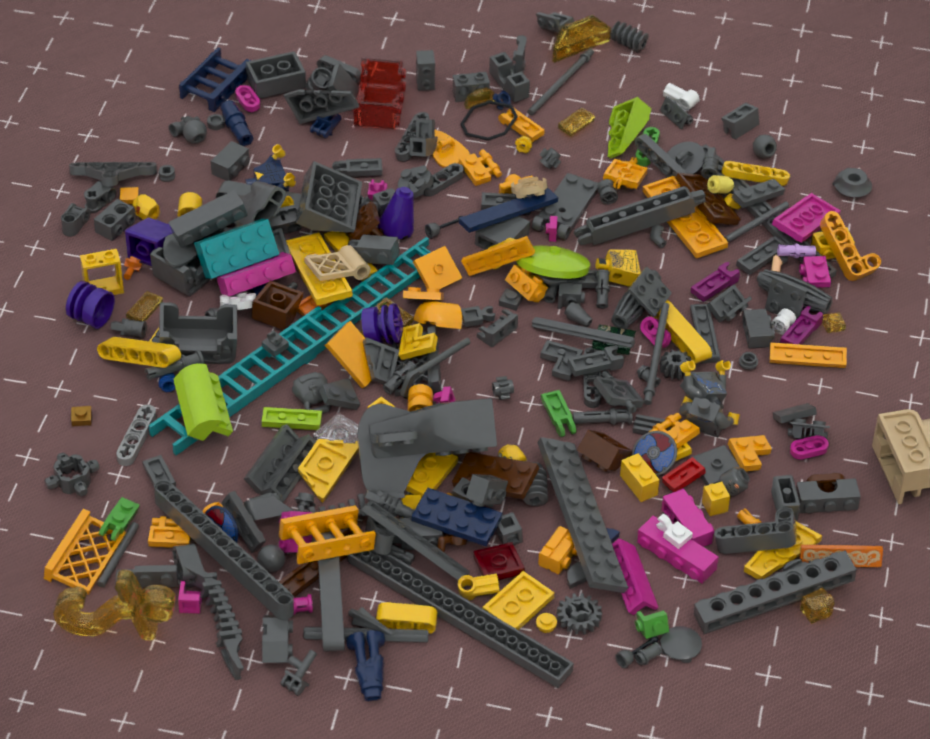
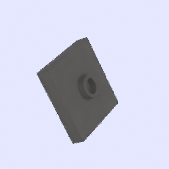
M725 445L692 456L705 467L706 473L701 476V479L706 486L719 483L721 474L732 467L740 468Z

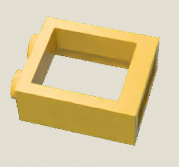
M117 249L80 255L83 281L96 285L97 288L106 289L114 295L124 293L121 261ZM114 265L115 276L89 281L87 269Z

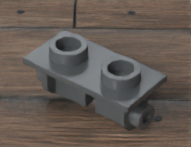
M666 96L660 111L680 129H683L685 124H692V116L677 105L674 100Z

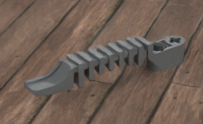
M385 492L396 498H405L402 492ZM357 494L358 514L366 516L367 514L362 511L365 505L364 494ZM282 495L244 501V506L253 517V521L280 516L282 512L287 511L305 512L304 505L297 506L298 510H293L285 505ZM348 499L349 506L355 505L354 499ZM338 503V507H345V503ZM335 505L328 506L329 510L335 509ZM314 506L308 507V511L315 513ZM325 506L318 507L319 512L325 511Z
M195 544L173 546V561L177 565V573L180 580H185L202 589L199 593L200 598L208 597L205 601L206 605H213L210 611L211 614L216 613L213 618L215 622L218 621L216 629L219 630L216 634L217 638H219L216 646H225L226 649H221L223 659L234 679L240 680V673L244 667L237 652L240 651L239 646L243 640L241 637L242 630L238 629L239 623L235 621L234 612L231 613L232 607L231 604H228V597L224 596L225 590L221 588V580H217L216 572L207 573L204 571Z

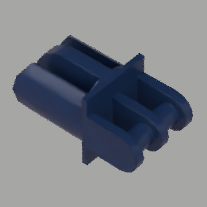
M334 114L323 118L317 116V120L311 126L310 132H316L318 136L323 135L324 138H327L329 135L332 136V130L342 120L341 115Z

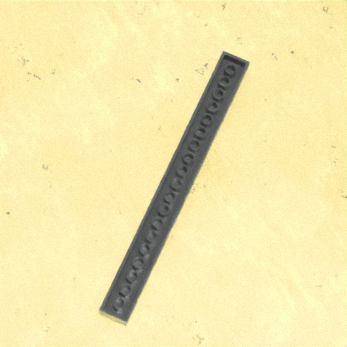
M373 550L348 555V563L416 604L434 607L438 612V617L553 686L559 688L573 672V662L390 554L381 555Z

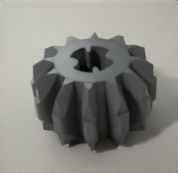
M671 349L670 352H665L661 356L660 371L664 373L665 378L671 377V380L677 378L680 381L685 376V373L680 369V365L683 362L691 361V357L687 355V352L681 353L680 349L678 351Z

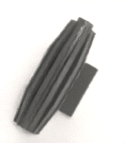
M646 266L620 299L611 318L613 325L618 329H627L642 315L645 309L652 317L656 316L662 307V303H665L672 294L661 282V276L657 271Z
M765 269L763 272L761 271L757 276L759 287L769 292L765 305L767 311L778 315L782 309H789L796 315L797 320L801 315L802 309H805L806 306L811 307L810 311L822 312L823 314H827L831 308L833 297L812 284L788 274Z

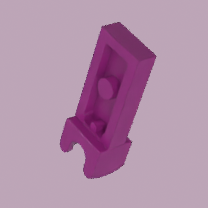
M725 262L718 267V270L693 285L691 293L705 302L724 288L731 287L737 283L740 272L738 269L728 271L729 262Z
M806 306L798 319L782 335L780 343L802 345L810 334L821 325L823 313L818 312L816 315H811L809 313L811 307Z

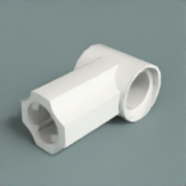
M671 83L666 85L663 91L664 97L668 96L686 112L700 100L699 95L694 90L685 91Z

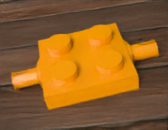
M632 157L629 162L614 159L604 172L603 180L610 179L614 181L613 187L615 189L616 187L619 189L621 185L629 189H637L647 175L648 168L637 165L636 157L635 159Z

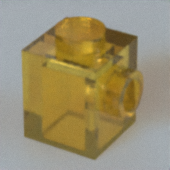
M820 588L802 596L800 610L810 623L813 624L832 615L835 601L831 594H828L824 588Z

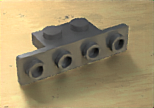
M177 565L135 566V569L116 570V588L180 587L181 583L177 573ZM185 581L186 587H196Z

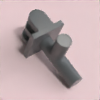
M310 649L303 662L292 655L288 659V663L297 668V671L294 674L285 670L286 674L281 681V685L283 687L287 686L289 691H295V695L299 696L305 687L310 685L302 678L317 653Z

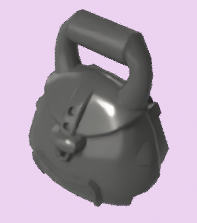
M309 373L293 381L292 392L304 404L306 410H319L324 414L329 412L331 405L326 404L310 409V405L323 401L319 390L322 385L328 384V381L322 373Z

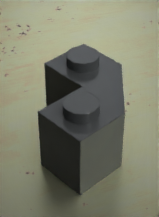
M275 615L263 616L262 663H288L289 657L293 655V644H289V633H293V620H282Z

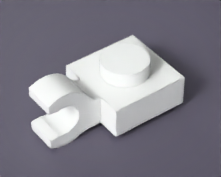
M665 514L658 518L660 522L656 525L657 528L664 531L663 538L676 548H681L692 538L693 533L678 521L672 524L670 518Z

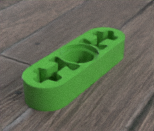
M655 127L646 128L643 134H647L649 137L652 135V140L658 144L660 131ZM637 149L635 156L638 161L637 165L648 166L651 161L646 156L642 158L643 153Z

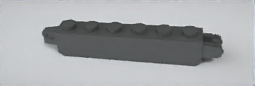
M683 186L589 217L586 220V225L575 229L574 235L576 238L578 237L577 241L580 245L592 243L594 246L694 213L696 206L706 202V196L703 190L690 192L687 187Z

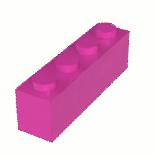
M281 252L279 253L280 255L216 277L221 294L230 297L269 281L295 273L296 270L291 254Z
M652 516L638 529V544L701 584L717 570L719 556L691 539L681 548H676L663 538L664 531L657 528L656 525L660 521L655 516Z

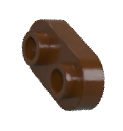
M840 473L813 474L806 482L817 481L820 490L833 492L836 480L845 479V476Z

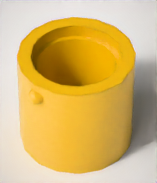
M193 192L182 194L179 198L178 217L202 206L201 196Z

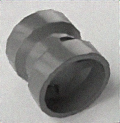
M610 179L602 180L597 185L600 199L604 204H612L618 199V193L613 187L614 181Z

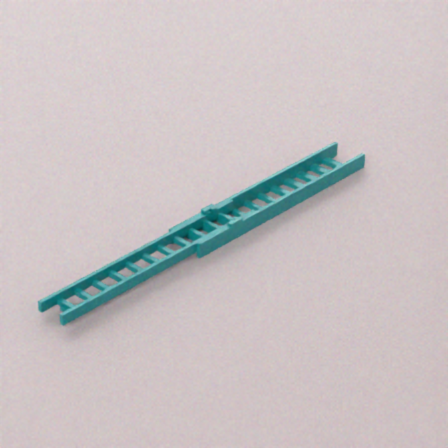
M425 237L398 256L393 265L387 264L352 289L353 297L337 300L322 311L321 307L317 306L280 332L279 335L289 342V348L286 350L293 354L294 357L288 360L281 354L275 356L274 358L283 364L277 370L272 369L262 361L266 356L270 358L273 355L261 346L219 375L221 388L228 385L240 394L238 398L233 400L223 392L229 417L303 364H308L315 359L317 354L326 349L325 344L347 322L351 321L355 324L361 320L363 308L376 306L378 308L420 278L410 258L416 254L422 257L431 253L426 249L429 245V238ZM405 263L415 271L406 275L397 267ZM392 272L402 280L394 285L384 277ZM379 281L389 289L381 294L371 286ZM366 291L376 299L368 304L358 295ZM353 300L362 309L355 313L346 307L345 304ZM338 309L349 316L342 323L331 316ZM326 319L335 328L330 331L321 325L320 322ZM313 329L322 337L316 341L306 332ZM298 338L308 347L301 350L292 342ZM256 364L269 375L260 380L250 373L248 369ZM242 374L255 385L246 390L235 382L234 379ZM180 404L149 425L151 437L167 426L182 436L172 444L174 455H178L199 440L188 436L186 428L176 421L182 417Z

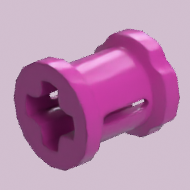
M308 594L307 597L294 598L293 615L296 612L305 611L313 613L311 594Z

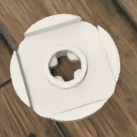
M243 291L230 297L221 295L220 306L234 304L237 305V310L252 308L256 293L247 294V291Z

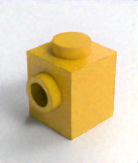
M723 482L704 486L702 504L708 515L714 516L728 512L730 495Z

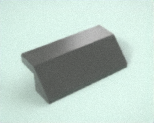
M287 424L282 425L244 477V480L258 494L263 495L271 491L273 493L278 492V495H282L284 502L301 478L298 467L316 441L309 434L299 438Z

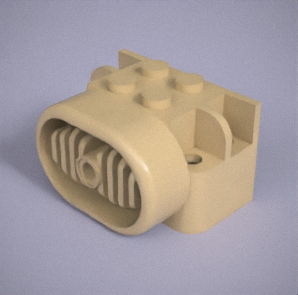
M911 409L878 414L872 447L898 504H902L904 492L911 491L914 497H919L922 489L930 488V419L921 420L919 414Z

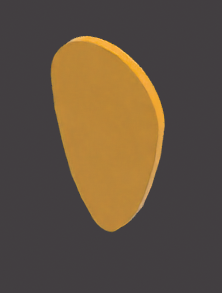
M435 130V136L438 139L432 157L438 165L445 168L452 163H458L459 158L470 155L469 151L457 140L444 132Z

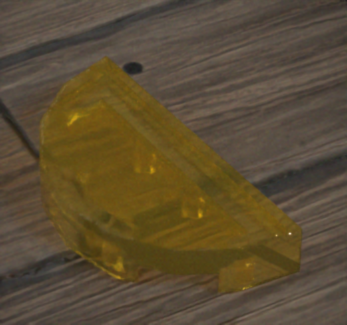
M489 88L477 89L468 95L464 107L469 109L486 101H494L492 96L495 93Z

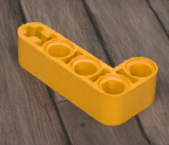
M835 211L826 213L820 221V227L844 276L849 281H856L874 273L881 265L880 257L874 253L860 257L840 215ZM835 235H838L842 241L837 240ZM843 251L847 252L850 257L845 256ZM867 261L872 262L874 267L869 266ZM851 268H855L858 273H854Z

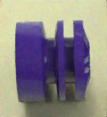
M80 281L72 288L68 296L65 308L66 314L72 319L99 329L108 322L112 315L115 297L110 291L97 288L96 285L89 282Z
M396 303L390 304L389 307L382 305L381 314L377 306L363 308L361 320L365 338L367 337L382 344L384 337L388 344H393V341L395 343L401 342L403 321Z

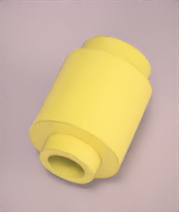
M713 175L708 179L707 187L711 193L727 194L732 191L734 183L728 176Z

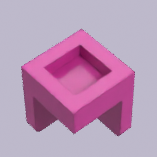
M185 581L180 583L178 597L179 613L200 614L202 598H200L199 593L201 591H186Z

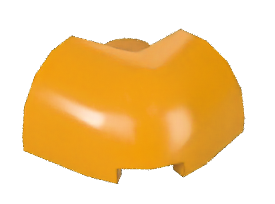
M427 300L416 309L413 320L422 324L430 322V324L437 327L461 329L462 311L458 304Z

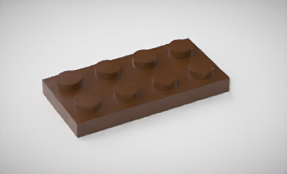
M678 173L675 179L680 184V187L685 186L690 192L703 190L706 202H702L697 208L703 212L710 223L738 225L741 219L726 204L721 194L711 193L708 190V179L698 174Z
M469 452L462 461L452 480V484L455 487L462 477L471 481L472 474L493 475L508 481L506 487L507 497L524 499L540 468L537 463Z

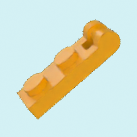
M514 108L518 118L512 125V129L522 136L530 138L531 142L544 135L545 129ZM511 109L507 110V113H502L498 116L500 123L507 125L514 118Z

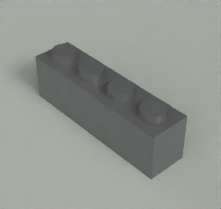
M233 190L168 223L173 236L180 247L183 248L248 215L244 203L237 192Z

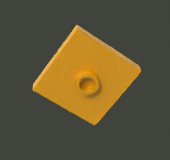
M446 246L413 261L426 288L442 289L462 279Z

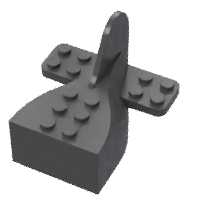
M492 398L438 403L411 412L386 404H375L363 413L358 426V447L362 480L365 488L373 493H377L378 490L404 493L419 461L428 453L444 456L451 455V451H453V454L469 453L468 449H473V452L488 451V447L497 446Z

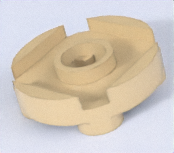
M538 177L523 178L518 180V184L514 185V182L511 184L512 193L516 194V198H525L530 194L540 196L545 194L544 190L547 189V180L543 178V181L538 180Z

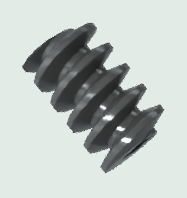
M617 21L611 30L610 37L612 40L639 52L646 46L649 34L645 33L643 35V31H638L637 28L632 29L631 25L627 26V23L623 22L621 24L620 21Z
M532 462L537 463L540 469L523 500L531 506H542L548 502L547 472L540 463Z

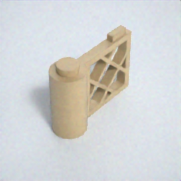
M351 245L342 247L339 252L306 255L304 258L305 264L320 281L349 276L362 280L368 277L371 271L370 266Z

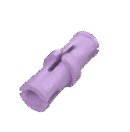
M799 244L778 245L777 255L794 256V258L815 256L816 247Z

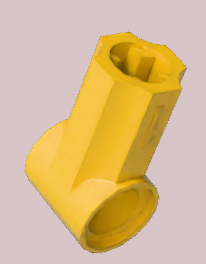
M497 574L479 577L462 576L458 581L459 595L470 601L476 596L499 593ZM465 586L472 587L470 590L463 589Z

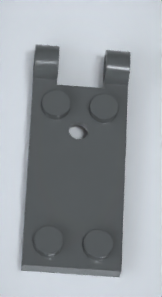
M567 173L554 192L558 196V202L544 207L540 214L534 217L532 229L541 232L546 223H550V216H558L557 227L559 228L556 236L567 240L569 234L598 192L597 185L599 183Z

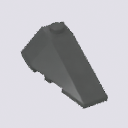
M296 90L284 94V98L299 124L316 120L317 116L323 118L359 107L352 91Z

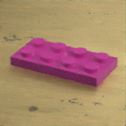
M810 193L774 218L772 225L778 228L779 231L802 243L812 236L813 233L821 229L820 221L826 213L835 211L840 214L841 210Z

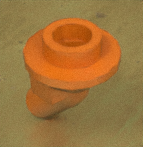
M132 256L125 259L124 266L127 267V270L123 275L124 279L129 280L134 271H140L143 266L140 263V259Z

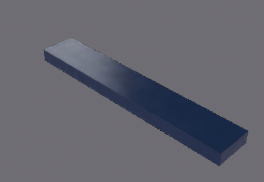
M547 188L544 190L545 194L535 196L530 194L525 198H516L459 218V224L470 233L557 203L558 196Z

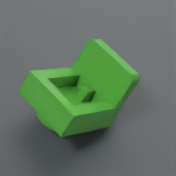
M664 610L644 616L641 611L636 612V629L646 639L669 632L668 618Z

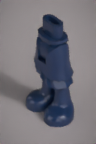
M370 630L366 633L370 658L366 660L363 632L353 633L346 638V646L348 649L355 651L357 665L355 667V674L361 688V693L364 694L365 701L380 700L382 698L381 692L383 691L384 657L379 655V648L385 644V635L375 630Z

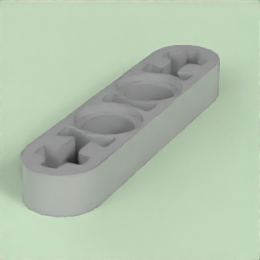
M146 404L138 409L116 452L117 461L120 465L128 466L135 461L149 434V425L156 420V409L154 406ZM137 426L145 427L143 430L135 429ZM130 440L138 441L136 444L128 443Z

